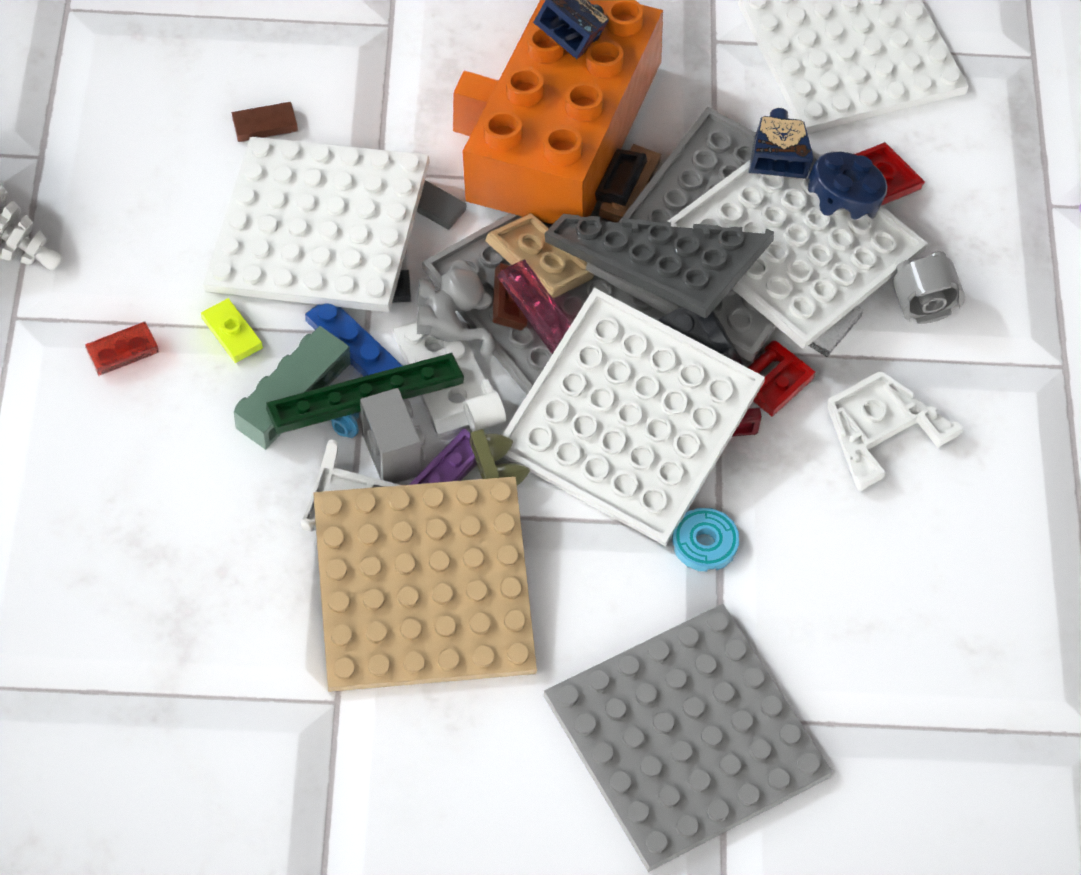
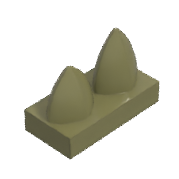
M483 429L470 433L469 443L482 479L516 476V484L518 486L527 477L530 468L515 463L495 465V461L504 457L513 444L512 439L500 434H485Z

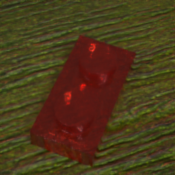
M146 321L85 344L86 352L98 376L159 353L158 345Z

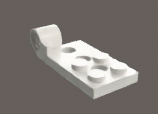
M417 321L393 328V336L406 365L453 353L464 375L463 384L420 395L438 438L461 431L463 428H471L474 432L506 421L501 398L496 391H493L489 380L484 379L468 341L454 340L446 342L438 340L433 336L417 334ZM431 343H438L443 348L438 352H431L426 349V346ZM453 394H461L466 400L457 404L451 402L448 398Z

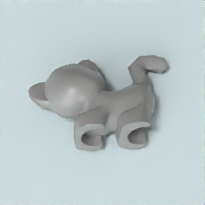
M458 260L453 263L449 272L441 277L440 289L435 291V286L430 280L420 279L417 297V307H419L417 334L433 336L438 340L446 342L479 339L482 341L480 353L483 357L488 358L495 349L494 336L485 328H463L461 321L455 311H470L473 308L480 311L493 304L491 296L484 291L480 278L475 272L470 270V266L466 261Z

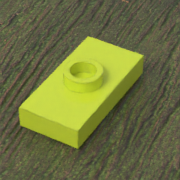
M229 298L201 312L202 320L234 363L263 349L261 340Z

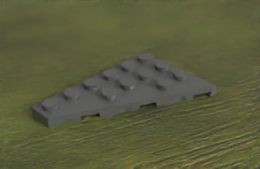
M562 214L545 232L546 243L703 318H707L774 241V231L766 229L765 233L742 232V227L724 228L718 225L693 224V228L672 227L671 222H650L649 220L625 218L622 219V223L601 221V217L598 216L581 217L571 214Z

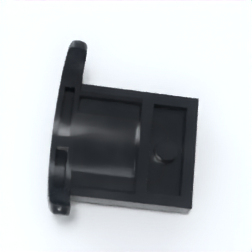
M680 307L657 320L733 361L744 365L743 360L714 310L707 318H703Z

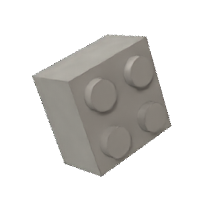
M395 388L360 399L362 436L380 480L398 483L417 477L421 473V462L425 461L421 445L425 444V440L420 426H414L411 420L413 418V410L408 398L403 399L399 389Z

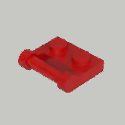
M774 340L765 347V352L747 367L760 374L773 361L780 362L765 376V382L753 400L756 405L771 417L814 379L816 371Z

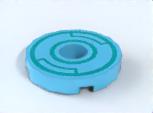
M697 508L686 512L673 532L674 552L681 562L694 570L705 572L708 569L716 568V570H719L733 561L739 547V532L735 523L725 513L713 508ZM706 534L714 539V543L705 546L700 544L696 538L699 535Z

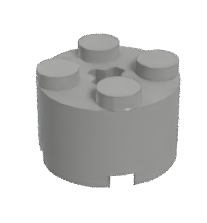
M934 252L929 257L915 261L905 260L897 266L898 272L893 279V286L906 320L910 321V318H914L919 324L936 322L952 314L951 308L957 303L959 308L963 305L965 293L953 262L946 257L944 252Z

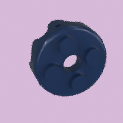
M842 151L825 153L816 160L808 176V191L817 194L820 200V211L826 216H830L838 209L843 208L850 212L851 218L854 220L866 214L871 219H874L887 194L888 186L885 177L869 158L862 155L858 156Z

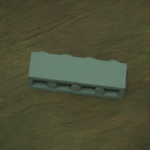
M321 326L312 334L305 335L300 341L299 347L291 355L284 356L279 362L277 369L269 377H263L257 384L256 390L248 398L244 397L237 403L233 411L236 429L266 450L281 435H277L266 410V402L329 386L350 365V346Z

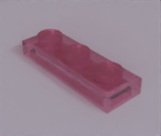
M524 259L503 269L497 277L553 354L571 326V323Z

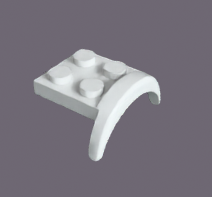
M329 440L313 492L400 485L335 468L338 442L336 440ZM313 493L305 515L301 519V528L311 532L316 531Z

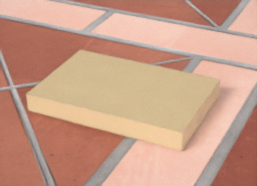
M532 213L489 232L485 241L550 300L592 280L594 274L586 270V261L545 242V232L549 228Z

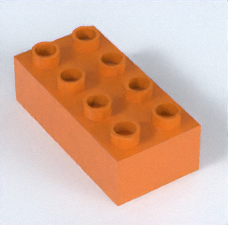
M540 0L462 151L466 202L522 217L532 213L541 222L552 225L562 214L579 215L581 217L590 216L597 202L595 192L617 148H622L661 64L663 10L641 5L635 0H588L591 4L602 7L609 22L598 41L591 43L586 52L576 59L533 23L545 0Z

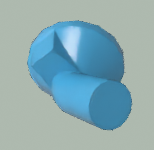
M359 412L332 419L334 431L343 437H355L359 431L357 423Z

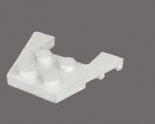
M882 371L829 398L827 408L855 485L859 491L883 479L885 475V470L868 451L870 448L914 424H919L935 445L940 447L961 435L963 431L962 425L955 420L950 422L937 413L938 409L933 405L928 407L914 398L912 391Z

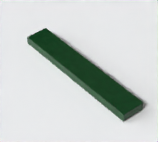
M448 353L266 402V410L278 435L361 412L360 399L398 388L402 398L409 399L463 384L464 375L453 353Z

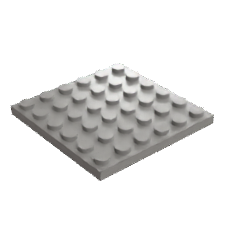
M724 604L710 609L544 690L543 697L648 872L831 778L833 773Z

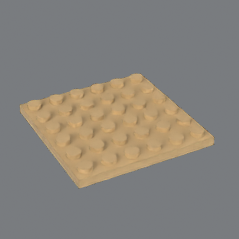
M516 476L313 492L328 692L536 674L537 666Z

